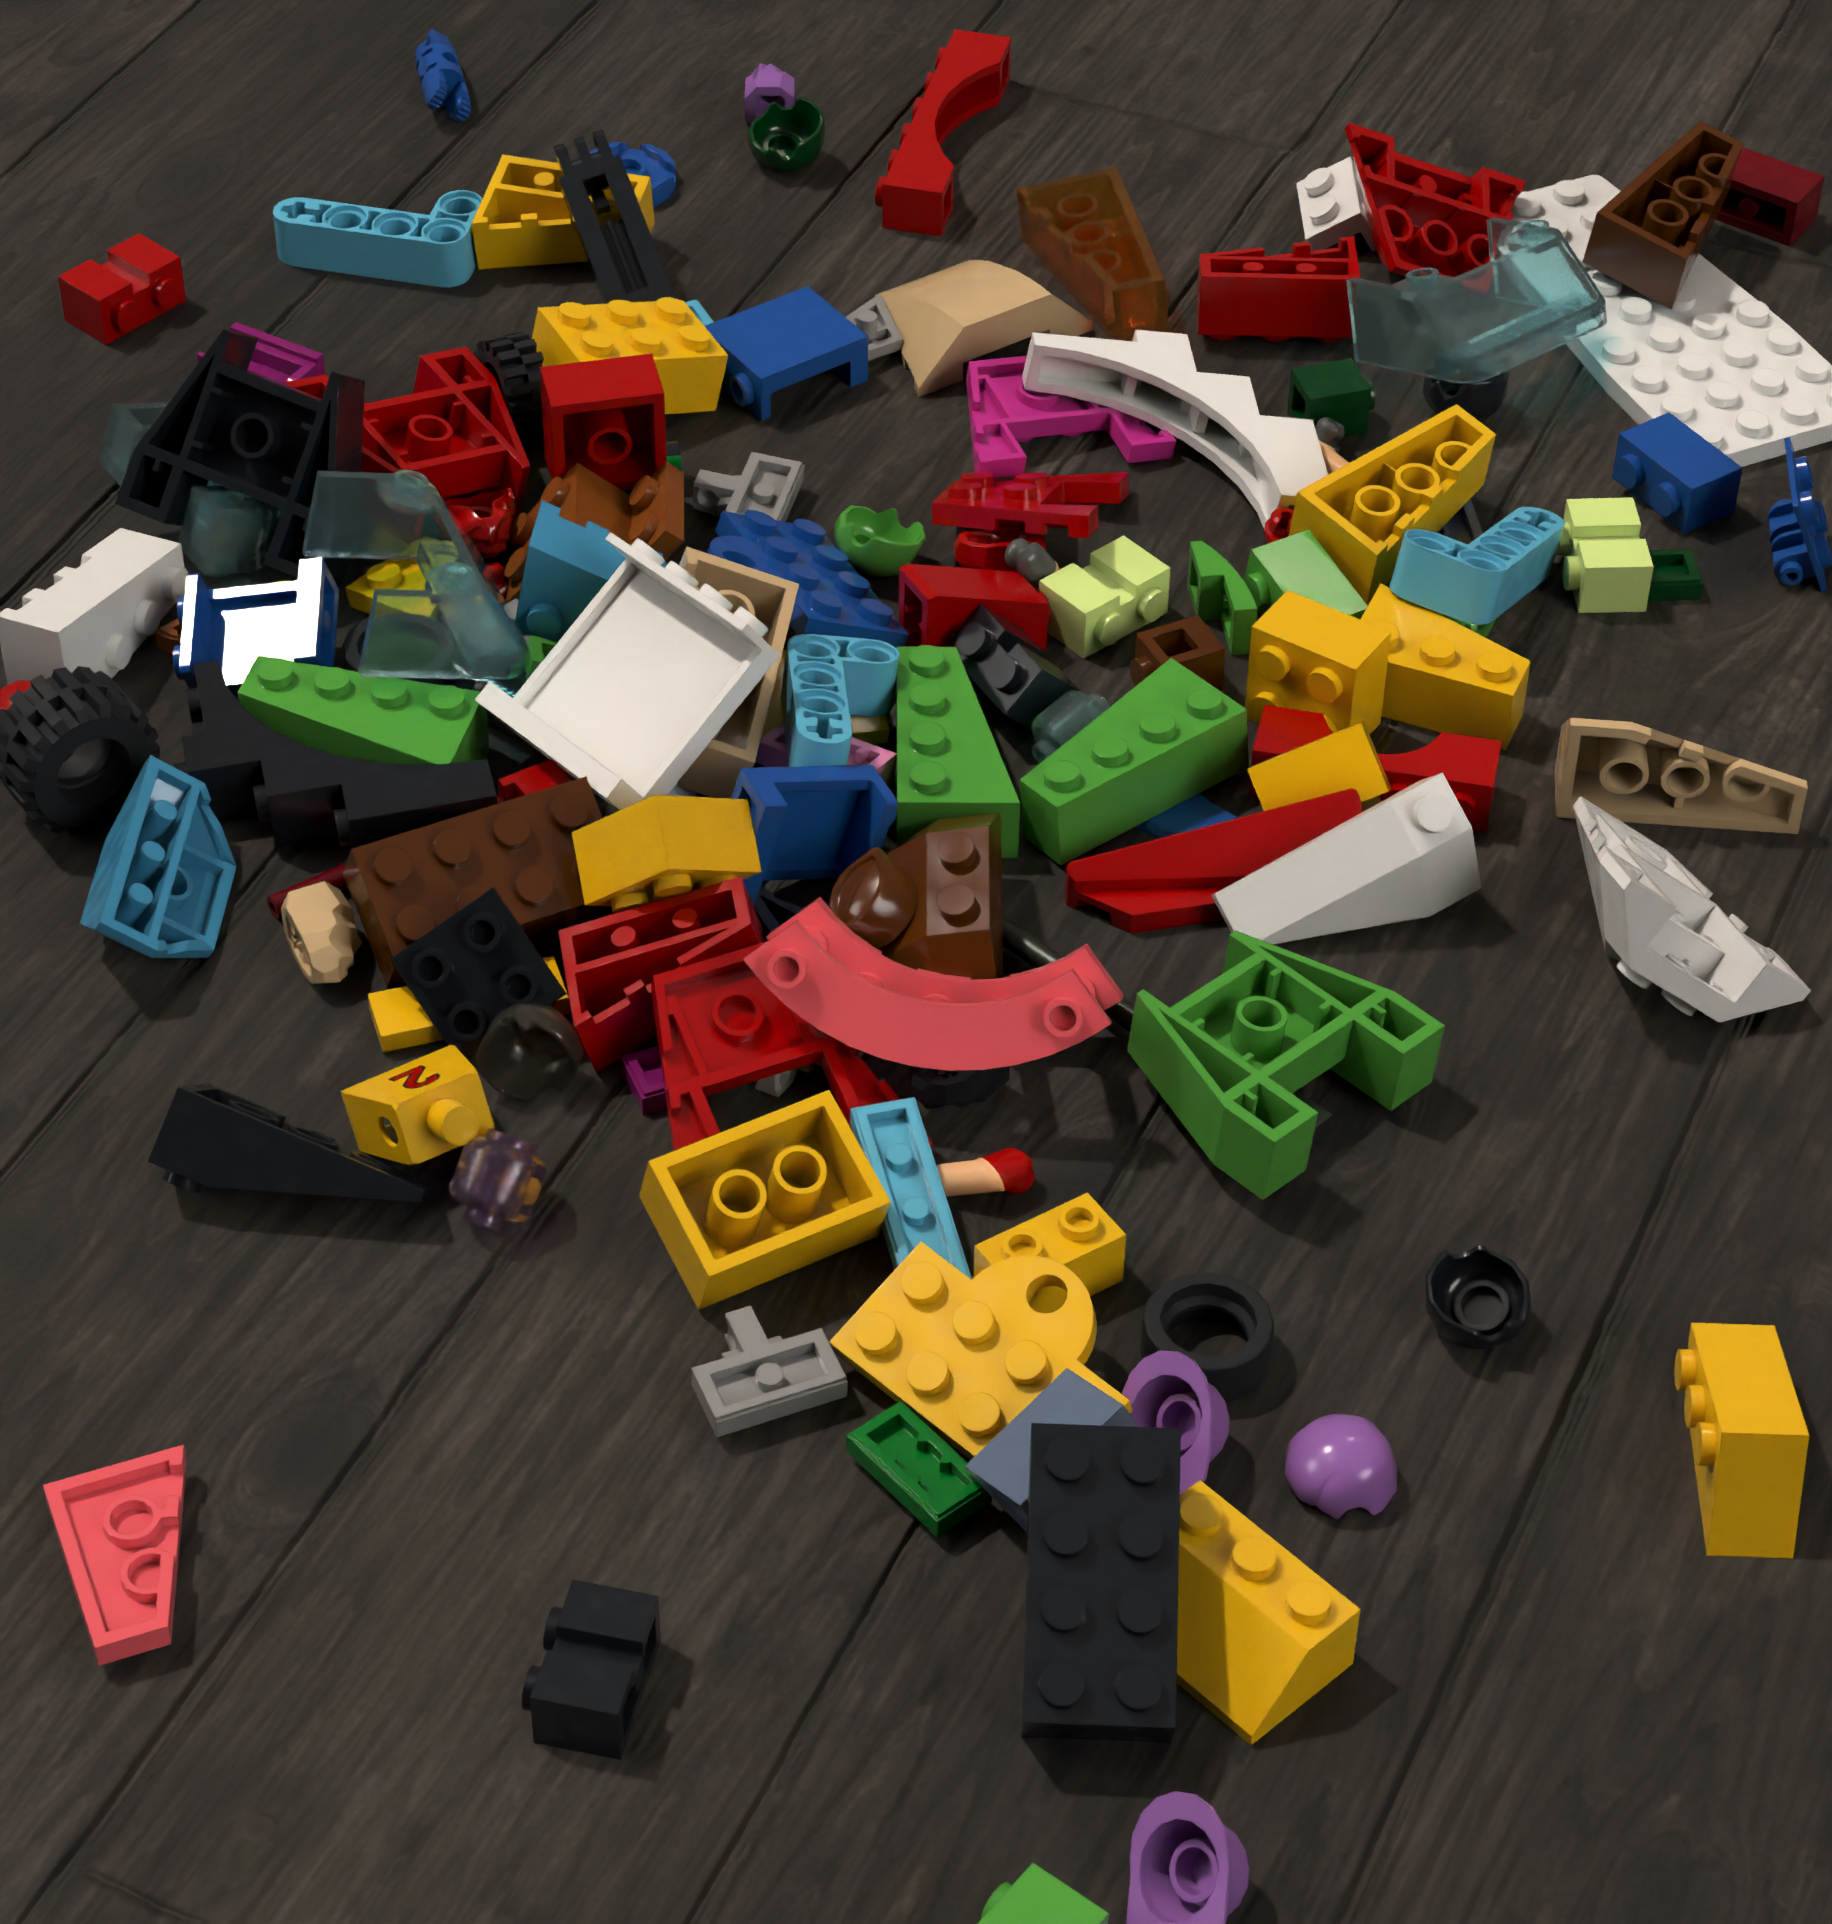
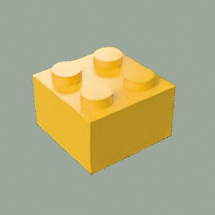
M1287 590L1260 617L1251 629L1245 698L1248 720L1259 724L1264 705L1322 713L1333 733L1364 721L1371 735L1381 724L1391 632Z
M653 795L572 832L584 904L587 906H611L613 914L742 876V879L745 880L762 872L748 799Z

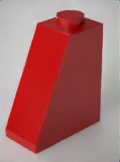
M907 564L899 567V623L909 634L905 646L932 645L946 647L979 605L982 604L1022 628L1042 650L1047 649V628L1052 618L1050 604L1046 596L1042 592L1036 591L1019 573Z

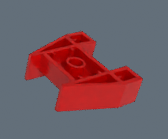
M467 347L420 355L413 394L364 404L360 493L361 513L407 543L419 537L425 502L468 494L478 490L492 492L511 488L517 505L516 517L520 514L530 464L496 378ZM323 374L282 383L322 399L329 377Z

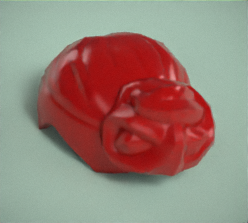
M511 488L483 492L470 498H452L433 504L432 509L435 527L446 540L484 559L496 558L501 552L506 550V542L510 539L511 524L516 518L517 505Z

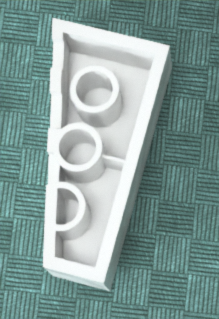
M119 528L82 554L81 564L78 568L65 566L55 573L54 585L47 590L34 588L22 596V607L20 609L5 608L0 612V646L7 684L9 685L17 680H32L39 675L47 679L52 676L54 669L66 667L73 673L77 666L89 667L94 673L101 671L112 679L119 670L127 666L132 654L147 636L152 635L157 630L160 621L178 601V598L185 596L186 576L189 573L184 568L181 543Z

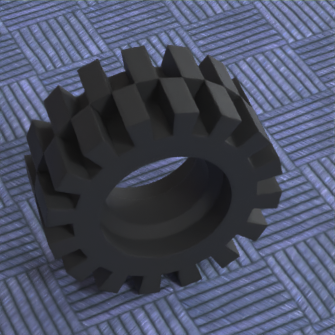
M517 332L478 342L476 345L478 349L474 350V355L496 378L517 434L543 428L540 367H543L544 358L541 351L536 352L537 343L535 340L529 339V334L526 332Z

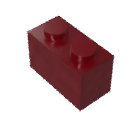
M1743 147L1729 193L1715 220L1791 246L1817 219L1825 176Z

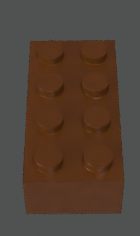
M586 776L351 849L343 876L386 987L404 982L390 961L392 957L493 887H495L530 940L556 933L558 930L565 929L574 924H582L613 914L611 906H587L584 904L572 832L603 818Z

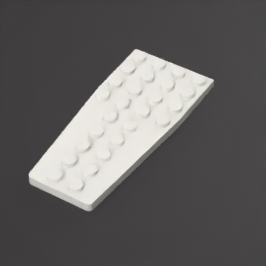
M1589 175L1574 180H1563L1555 185L1522 192L1516 197L1511 211L1514 216L1499 245L1501 253L1497 262L1606 393L1638 425L1670 412L1741 467L1785 455L1784 438L1790 437L1794 451L1832 441V365L1787 323L1770 311L1765 303L1755 299L1703 256L1698 254L1672 310L1621 282L1604 276L1602 272L1583 263L1597 212L1621 192L1609 181L1599 175Z

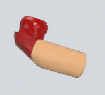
M1005 1148L975 1160L937 1165L946 1197L1000 1191L1017 1195L1027 1191L1035 1180L1032 1159L1025 1152L1015 1148Z

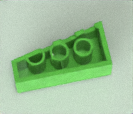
M257 656L237 692L238 701L243 708L271 730L307 747L346 758L389 764H448L483 760L489 749L487 712L484 707L475 701L480 691L406 680L394 676H381L344 670L338 667L319 666L282 658Z

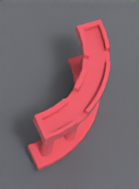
M821 897L766 936L768 941L743 959L760 981L779 1000L823 1033L852 1048L881 1059L913 1067L947 1071L986 1070L1014 1066L1055 1054L1084 1041L1111 1025L1112 1021L1104 1011L1120 1002L1124 997L1122 991L1088 944L1047 965L1021 973L1010 974L1009 977L972 979L971 977L944 975L920 968L915 970L883 956L882 951L870 945L847 927L832 912Z

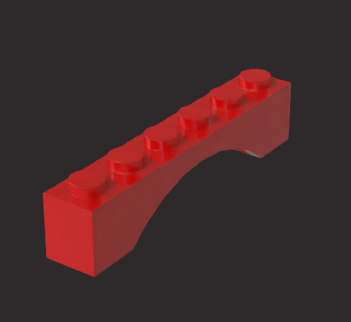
M954 29L947 47L939 48L935 72H928L925 80L923 98L917 97L914 102L911 124L905 123L903 125L899 150L893 149L891 151L888 162L887 176H880L877 182L875 205L882 207V228L942 236L953 211L954 165L943 153L941 145L947 136L961 123L982 111L1000 104L1010 81L1011 37Z

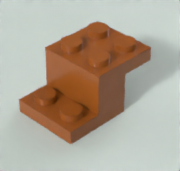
M665 461L651 477L648 475L643 476L636 483L630 495L578 462L563 478L555 477L545 488L540 502L528 514L524 512L519 514L511 524L510 539L507 541L509 542L508 563L504 572L507 581H509L506 603L515 598L519 600L528 546L542 500L561 508L560 517L582 527L586 525L587 521H590L610 530L609 533H613L629 545H632L639 538L655 551L662 553V557L666 561L684 542V472Z

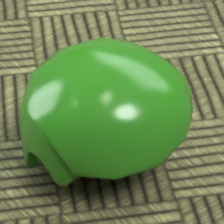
M850 505L839 515L834 525V539L837 549L847 555L848 562L853 568L862 574L874 577L888 578L898 575L899 567L911 564L926 540L924 526L920 522H915L909 528H904L898 520V512L895 508L876 513L867 507Z

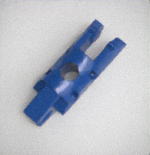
M431 29L427 34L426 40L419 44L415 50L416 70L426 106L432 110L446 107L450 119L459 122L465 121L471 113V104L459 57L448 37Z

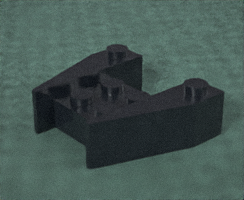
M223 329L133 450L115 504L164 524L192 528L208 482L212 481L283 510L264 562L265 565L298 578L300 559L322 557L334 581L340 587L359 535L365 380L332 371L321 399L248 370L258 339Z

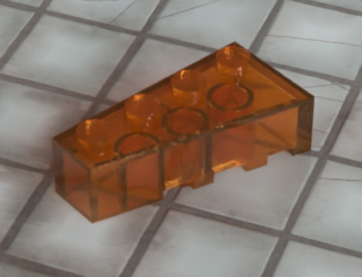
M1116 167L1016 188L1022 240L1115 340H1133L1135 329L1169 332L1165 280Z

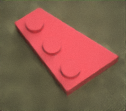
M184 1445L43 1485L47 1506L98 1666L164 1647L172 1642L187 1468Z

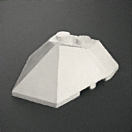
M1580 796L1573 805L1605 953L1620 961L1616 966L1628 979L1644 989H1647L1651 983H1654L1663 989L1661 994L1681 1012L1692 1016L1696 1010H1699L1719 1023L1805 999L1811 990L1789 965L1772 949L1764 947L1743 934L1748 926L1734 914L1727 917L1716 903L1709 900L1713 893L1663 847Z

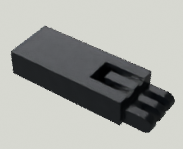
M603 129L592 133L593 142L598 152L590 154L583 136L573 139L578 159L570 161L568 150L563 143L553 146L563 176L559 177L561 192L604 304H608L612 300L650 302L657 301L663 297L674 298L673 290L620 156L613 157ZM610 188L622 219L613 223L611 219L606 220V225L600 227L588 196L591 195L598 215L610 211V205L603 191Z

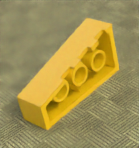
M1455 404L1299 490L1296 496L1289 536L1310 530L1368 605L1380 583L1386 586L1391 581L1405 532L1411 529H1421L1438 533L1484 485L1496 434Z

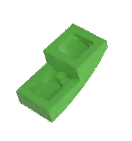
M1190 541L1187 588L1195 614L1202 621H1221L1231 656L1249 654L1251 629L1257 621V606L1250 590L1233 566L1216 550L1203 541Z

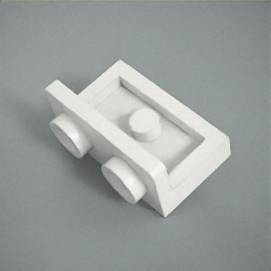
M1351 156L1328 168L1316 169L1305 179L1296 183L1305 240L1311 244L1312 251L1326 249L1338 243L1339 238L1350 237L1359 232L1363 235L1372 252L1376 251L1366 216L1359 177Z

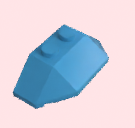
M150 755L105 839L79 924L150 958H208L215 949L237 866L222 826L208 805L211 797L204 782Z

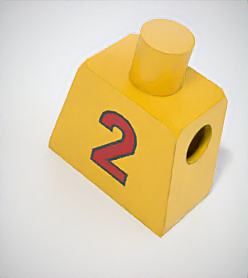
M452 1044L340 1091L359 1151L407 1165L420 1164L454 1148L466 1145L494 1130V1122L478 1072ZM384 1117L388 1119L391 1124L384 1126Z

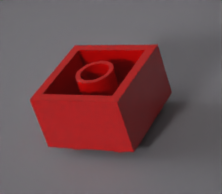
M652 353L540 367L545 459L551 481L555 477L563 478L578 462L620 490L633 489L643 476L648 475L651 477L667 461L664 390Z

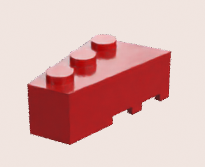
M1354 236L1339 238L1338 248L1311 251V244L1309 242L1293 243L1292 253L1264 256L1265 250L1262 247L1199 254L1196 308L1198 335H1208L1216 340H1232L1238 336H1260L1265 340L1274 342L1285 341L1290 337H1313L1315 340L1325 343H1334L1341 341L1343 338L1357 337L1361 277Z
M742 876L558 930L574 1028L596 1073L621 1059L620 1056L627 1055L657 1038L651 993L654 975L765 942L761 922Z

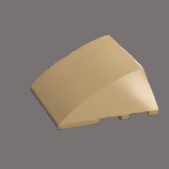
M968 260L875 295L883 298L903 339L900 348L902 363L905 369H910L914 377V388L918 397L962 381L964 362L1032 336V332L1079 336L1092 331L1093 321L1061 301L1031 278L991 261Z

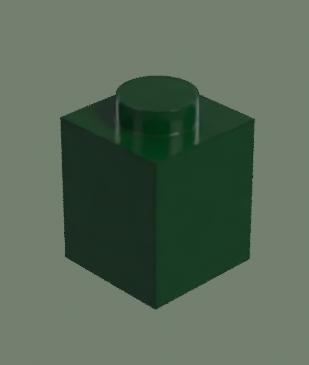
M1352 358L1291 369L1287 414L1290 418L1313 420L1316 429L1319 419L1329 417L1344 426V437L1367 433L1369 410H1373L1375 406V391L1371 380L1364 378Z

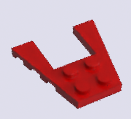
M765 942L653 976L651 993L673 1151L721 1133L706 1100V1096L818 1061L850 1128L851 1108L900 1099L885 1080L879 1082L858 1055L860 1050L852 1048L812 1026L790 1010L760 981L743 959ZM927 1134L930 1147H932L933 1143L931 1141V1138Z

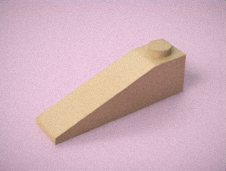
M1569 718L1561 726L1554 770L1557 818L1576 819L1573 805L1581 796L1621 822L1798 834L1808 790L1806 780L1634 722Z

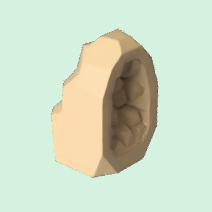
M325 881L288 892L281 906L283 928L292 954L302 973L311 984L341 982L348 975V968L354 964V955L362 944L357 934L351 906L340 889Z

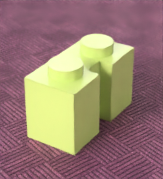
M1633 497L1566 499L1563 518L1565 525L1556 556H1563L1564 558L1562 571L1564 589L1566 591H1573L1578 613L1646 612L1654 566L1646 539H1640L1639 536L1641 522Z
M1123 535L1090 553V565L1081 568L1073 562L1039 580V591L1046 596L1052 613L1047 633L1083 659L1106 646L1114 644L1124 636L1150 622H1154L1168 612L1171 568Z

